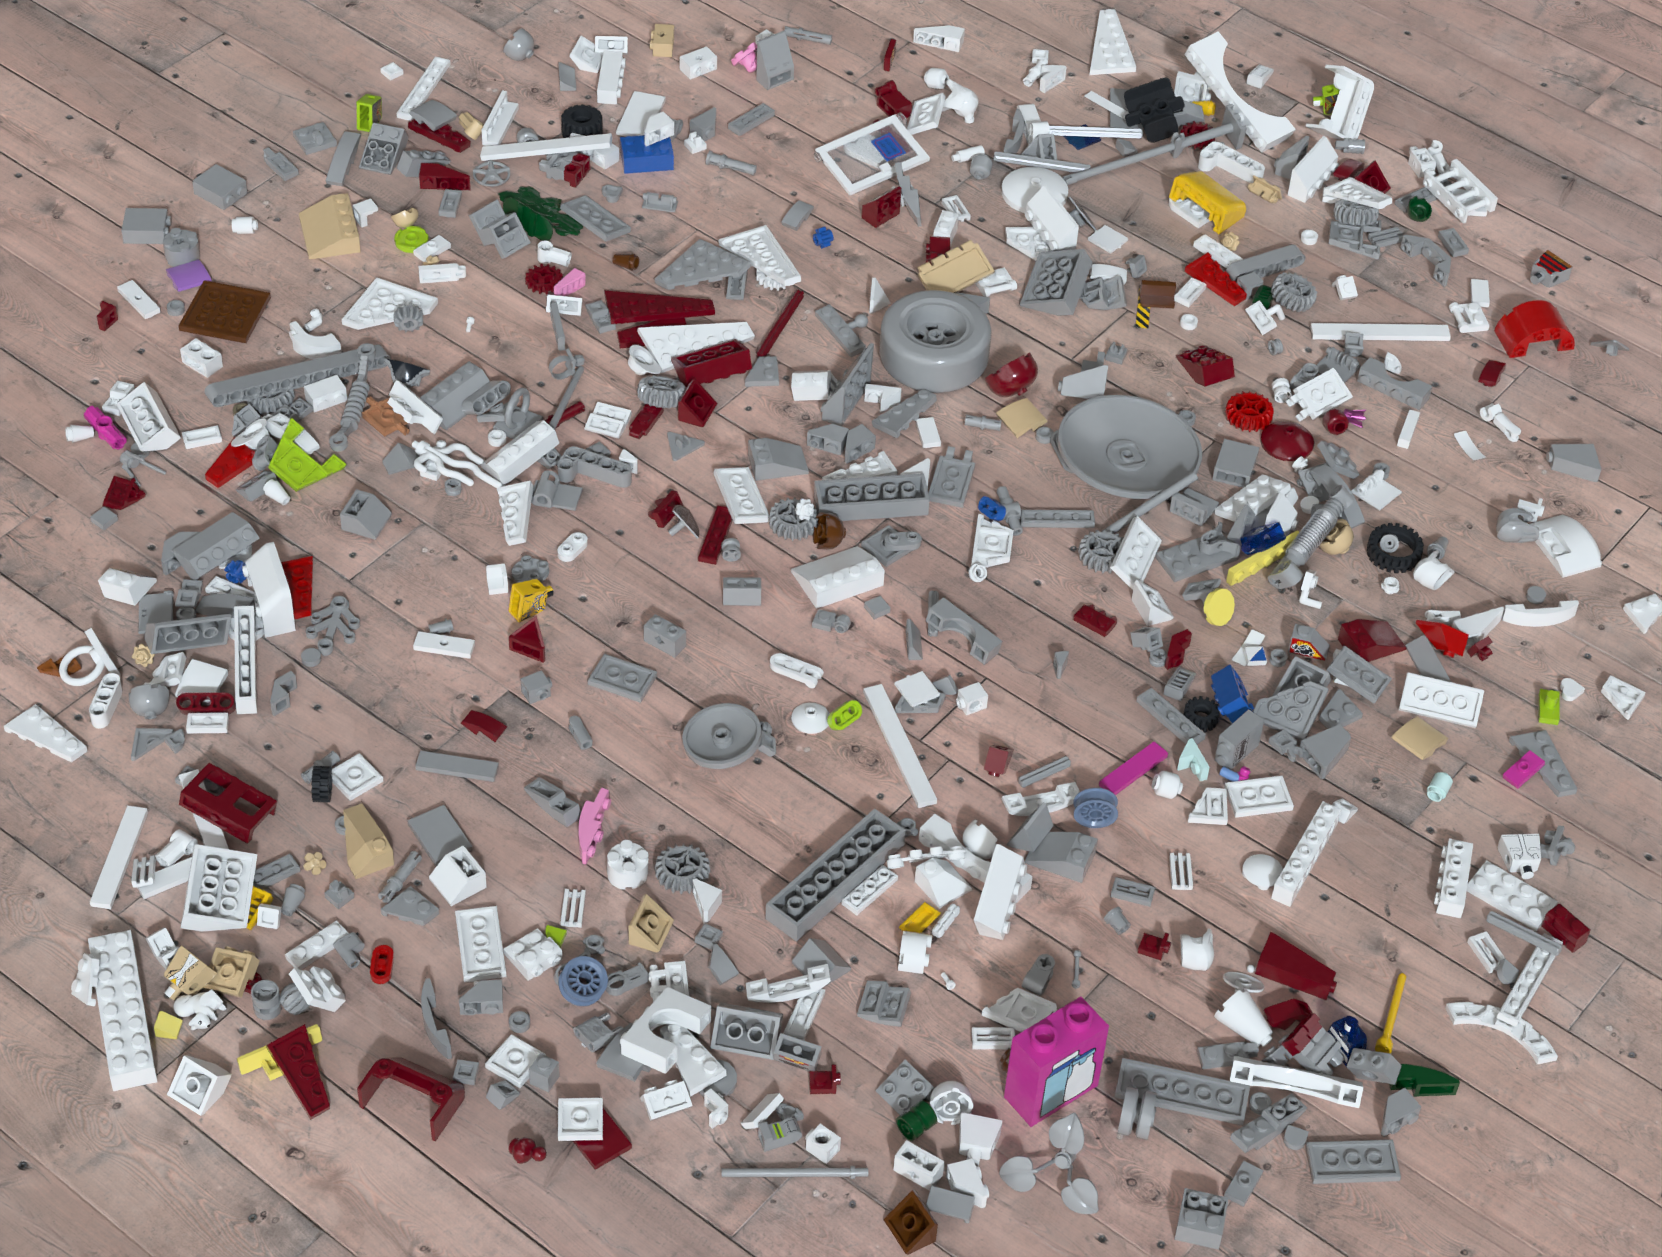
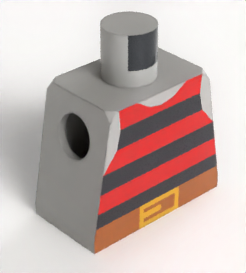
M1547 250L1534 262L1530 280L1535 285L1541 283L1550 288L1569 280L1573 266Z

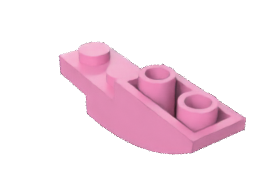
M604 788L600 789L594 802L586 800L580 815L579 851L583 864H587L590 857L593 858L596 845L602 841L604 831L601 830V823L605 810L608 811L611 805L609 790Z

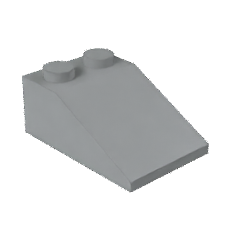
M769 438L748 440V458L755 481L809 474L801 446Z
M1295 656L1272 696L1287 689L1302 686L1309 681L1327 688L1331 681L1330 673Z
M1049 832L1034 852L1029 851L1025 864L1082 883L1095 856L1098 839L1080 832Z

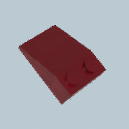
M1356 619L1341 624L1338 641L1343 647L1346 646L1368 662L1405 651L1407 648L1387 621Z

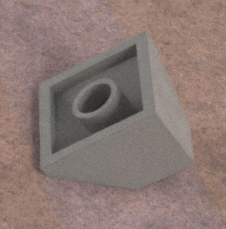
M1310 136L1302 138L1284 151L1280 158L1276 159L1274 167H1276L1275 175L1291 180L1292 170L1307 153Z

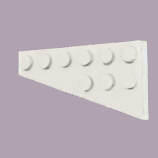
M1100 10L1090 75L1136 72V64L1116 10Z
M767 225L718 240L721 247L732 254L750 261L753 267L782 285L788 286L801 282V275Z
M747 322L641 327L637 330L646 348L661 367V373L675 369L671 361L672 357L734 339L743 344L753 340L755 337Z

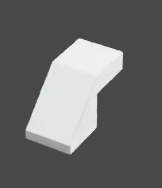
M163 927L145 939L156 959L166 970L180 947L175 946L167 929Z

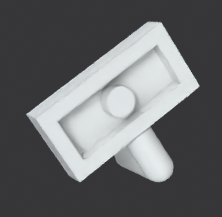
M1259 300L1245 309L1247 315L1262 335L1277 327L1271 315L1276 313L1279 320L1285 319L1279 304L1266 310Z
M1309 569L1304 577L1299 602L1321 609L1322 602L1308 598L1310 590L1316 587L1319 578L1316 576L1317 571Z

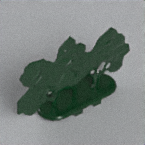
M521 186L518 189V193L510 191L498 193L500 201L503 202L505 215L515 212L524 230L530 237H536L541 241H549L553 235V228L556 229L555 232L560 236L570 234L578 236L581 233L579 230L583 229V225L571 216L559 213L561 211V199L553 197L541 198L540 192L533 187ZM551 223H557V224H559V225H558V226H553V224H551Z

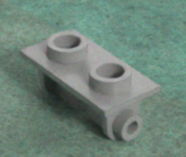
M643 193L644 201L642 208L675 213L678 201L674 195L662 194L661 198H659L658 193Z
M1285 1035L1278 1041L1280 1045L1277 1048L1272 1046L1264 1053L1266 1057L1262 1061L1283 1066L1288 1062L1283 1054L1289 1060L1293 1058L1281 1045L1289 1035Z

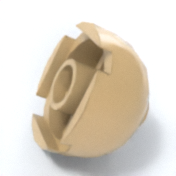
M1337 519L1334 528L1319 545L1323 552L1330 555L1344 554L1349 550L1354 535L1348 522L1344 519Z

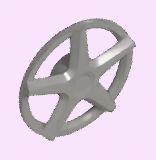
M492 160L481 163L473 169L474 180L480 185L487 187L500 186L506 183L511 175L509 167ZM488 165L487 170L480 169L481 167ZM494 165H498L503 168L494 169ZM507 171V178L503 180L498 174ZM476 173L485 175L481 182L476 178ZM497 180L500 182L497 184H486L487 181Z

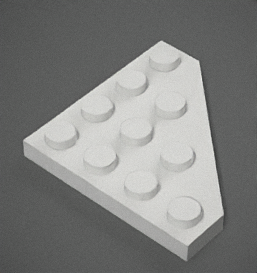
M1034 227L1005 228L1007 244L1035 261L1039 252L1051 251L1048 244L1042 240L1041 235L1035 231Z
M376 278L342 318V325L359 330L394 322V311L399 306L403 307L404 304L409 306L411 303L413 307L418 306L422 310L423 315H427L437 306L438 298Z

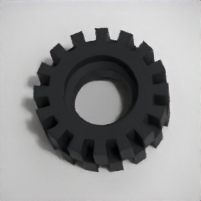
M1199 696V699L1193 697V700L1189 699L1188 703L1185 704L1183 715L1206 733L1207 729L1212 731L1218 724L1220 711L1217 706L1219 705L1215 704L1213 699L1209 701V697H1206V699H1203V696ZM1196 712H1203V713L1207 714L1208 716H1206V717H1201V716L1196 715L1195 713H1196Z
M314 766L311 782L312 801L330 803L333 781L331 766Z

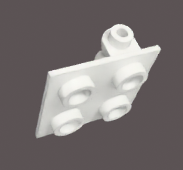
M1381 469L1375 470L1374 473L1351 490L1354 495L1379 511L1402 493V491L1383 480L1384 471Z

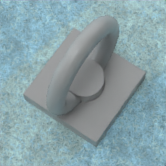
M522 387L513 393L506 407L505 421H497L493 426V430H502L505 432L506 437L514 439L536 421L543 420V416L528 411L530 405L528 389ZM523 395L522 407L516 406L514 409L517 400Z

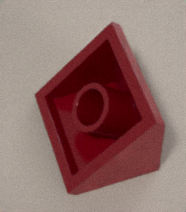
M1376 160L1372 161L1355 176V180L1384 194L1391 189Z
M695 378L691 380L678 402V421L704 427L718 403Z

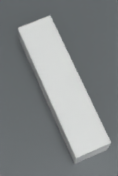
M1409 409L1397 446L1408 449L1419 420L1420 412Z

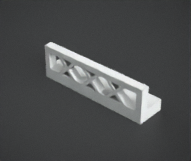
M502 90L482 128L483 146L501 144L519 109L518 103L508 102L507 91Z

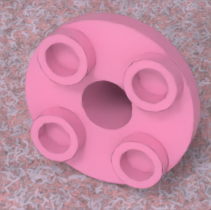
M755 42L749 45L748 49L744 52L740 51L731 60L733 66L741 64L749 73L757 70V57L755 53L757 51V44Z

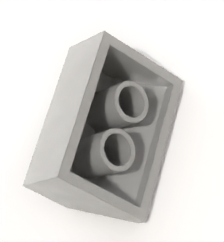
M720 1002L716 1010L710 1048L774 1060L773 1053L780 1036L783 1013Z

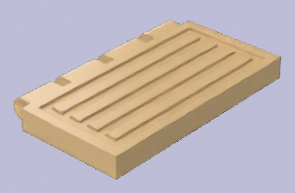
M972 240L961 244L960 248L957 246L946 252L947 259L942 254L931 260L933 266L926 262L918 267L920 272L918 277L926 290H941L958 293L995 272L978 243L974 244Z

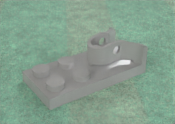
M1218 522V526L1214 530L1204 533L1202 537L1156 552L1155 558L1171 579L1177 582L1238 560L1241 547L1239 544L1229 542L1221 533L1223 524Z

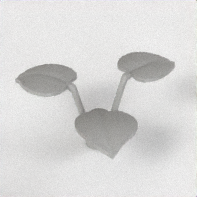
M1075 1112L1057 1120L1049 1129V1139L1052 1145L1056 1148H1061L1055 1155V1158L1033 1169V1162L1030 1158L1015 1156L1007 1160L1000 1169L999 1175L1008 1186L1016 1191L1026 1192L1031 1190L1036 1184L1034 1173L1055 1163L1061 1169H1068L1067 1183L1069 1186H1066L1061 1191L1064 1204L1070 1210L1080 1214H1094L1099 1211L1098 1192L1092 1181L1083 1177L1076 1178L1073 1182L1071 1181L1072 1169L1074 1168L1072 1163L1076 1159V1154L1083 1148L1085 1141L1082 1124Z

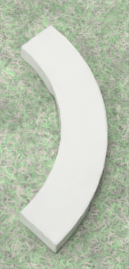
M1473 1002L1446 1004L1445 1009L1453 1025L1479 1024L1497 1029L1517 1040L1530 1053L1536 1064L1557 1061L1558 1055L1548 1040L1535 1031L1533 1026L1521 1018L1518 1025L1514 1027L1497 1018L1501 1008L1492 1005H1476Z

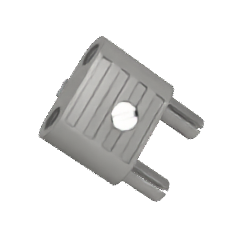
M606 1012L599 1017L594 1016L574 1027L573 1032L582 1042L581 1044L584 1048L587 1047L591 1052H595L609 1044L623 1027L618 1026L610 1030L604 1024V1022L611 1018L610 1014Z

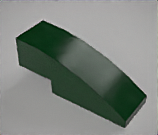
M1401 1064L1402 1066L1395 1085L1389 1084L1391 1090L1412 1089L1413 1097L1456 1095L1460 1081L1451 1075L1435 1069Z

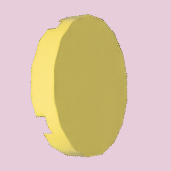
M1216 588L1213 592H1210L1206 597L1203 608L1207 616V622L1216 626L1227 624L1234 613V597L1229 590L1223 588Z

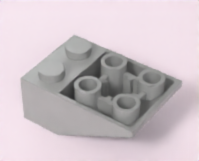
M785 31L757 41L756 80L767 90L794 80V64Z
M373 123L359 169L391 175L407 145L409 137L405 129Z

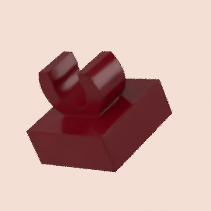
M1488 636L1475 643L1467 653L1470 657L1478 654V658L1483 662L1493 654L1489 648L1493 641Z

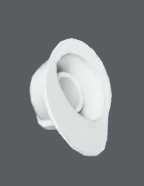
M632 345L629 348L628 365L637 375L642 376L647 372L652 374L661 373V367L647 349L639 345Z
M262 418L254 421L231 442V445L237 447L245 444L250 449H257L258 442L264 436L269 435L266 428L267 420Z

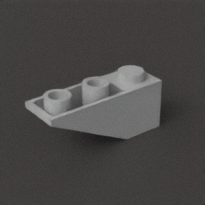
M403 151L397 169L406 177H419L421 163H438L444 166L449 164L451 160L441 151Z

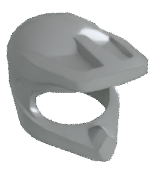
M1510 508L1498 516L1496 526L1497 538L1503 542H1533L1540 536L1539 527L1527 524V522L1533 520V515L1530 512L1519 508ZM1522 515L1524 518L1520 520L1518 516Z

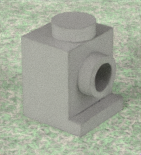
M1142 627L1130 632L1133 647H1140L1141 650H1147V652L1163 647L1160 628Z

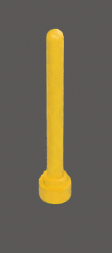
M1404 973L1398 975L1383 1035L1377 1039L1375 1044L1376 1052L1389 1054L1392 1052L1393 1043L1391 1035L1406 981Z

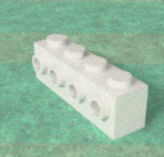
M1449 838L1447 846L1443 845L1441 857L1444 858V861L1440 862L1438 872L1442 873V877H1438L1436 888L1440 890L1436 892L1434 904L1437 905L1436 913L1461 918L1465 906L1473 843Z

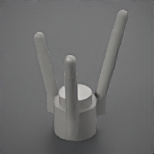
M126 450L120 456V462L123 463L122 469L128 473L131 479L135 478V483L138 487H141V484L130 468H136L139 463L159 473L166 474V471L144 461L143 457Z

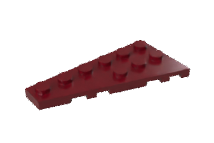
M604 290L611 324L715 315V307L711 299Z

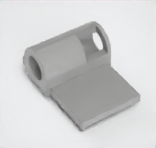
M547 470L542 473L540 480L535 481L531 503L536 506L576 511L583 488L560 484L558 474ZM550 475L555 477L554 481L548 480Z

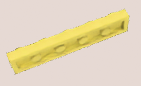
M1299 531L1291 533L1279 540L1281 542L1278 544L1270 545L1272 546L1271 548L1261 550L1228 570L1226 582L1230 586L1240 583L1248 576L1254 575L1262 568L1270 566L1278 559H1282L1285 556V550L1297 534H1299Z

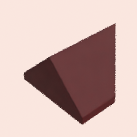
M536 615L509 636V650L544 663L545 646Z

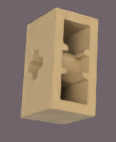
M655 24V30L651 31L650 50H653V56L672 57L674 25Z

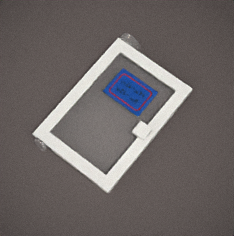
M901 112L818 147L814 153L815 160L817 162L822 161L849 196L896 176L895 163L901 162L903 172L930 160L928 154L906 129L907 120Z

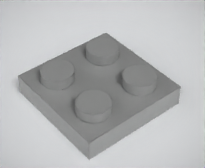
M1323 440L1317 445L1329 467L1335 472L1352 479H1356L1360 475L1356 469V464L1350 459V454L1345 448H1339L1333 443H1327Z

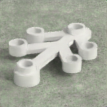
M961 846L950 847V851H943L942 847L930 848L928 854H922L921 849L909 851L910 855L906 858H901L900 854L888 856L887 866L888 869L904 867L905 861L913 863L931 859L932 857L937 859L948 857L949 861L965 859L966 849H962Z

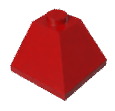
M1416 620V625L1433 646L1443 652L1444 656L1454 658L1455 655L1463 657L1469 634L1443 623Z

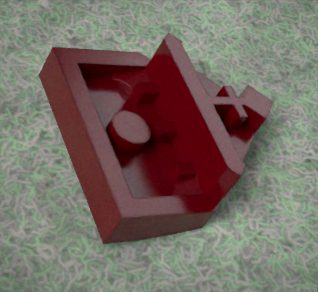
M113 476L102 507L122 510L138 502L146 494L137 486L135 478L127 480Z

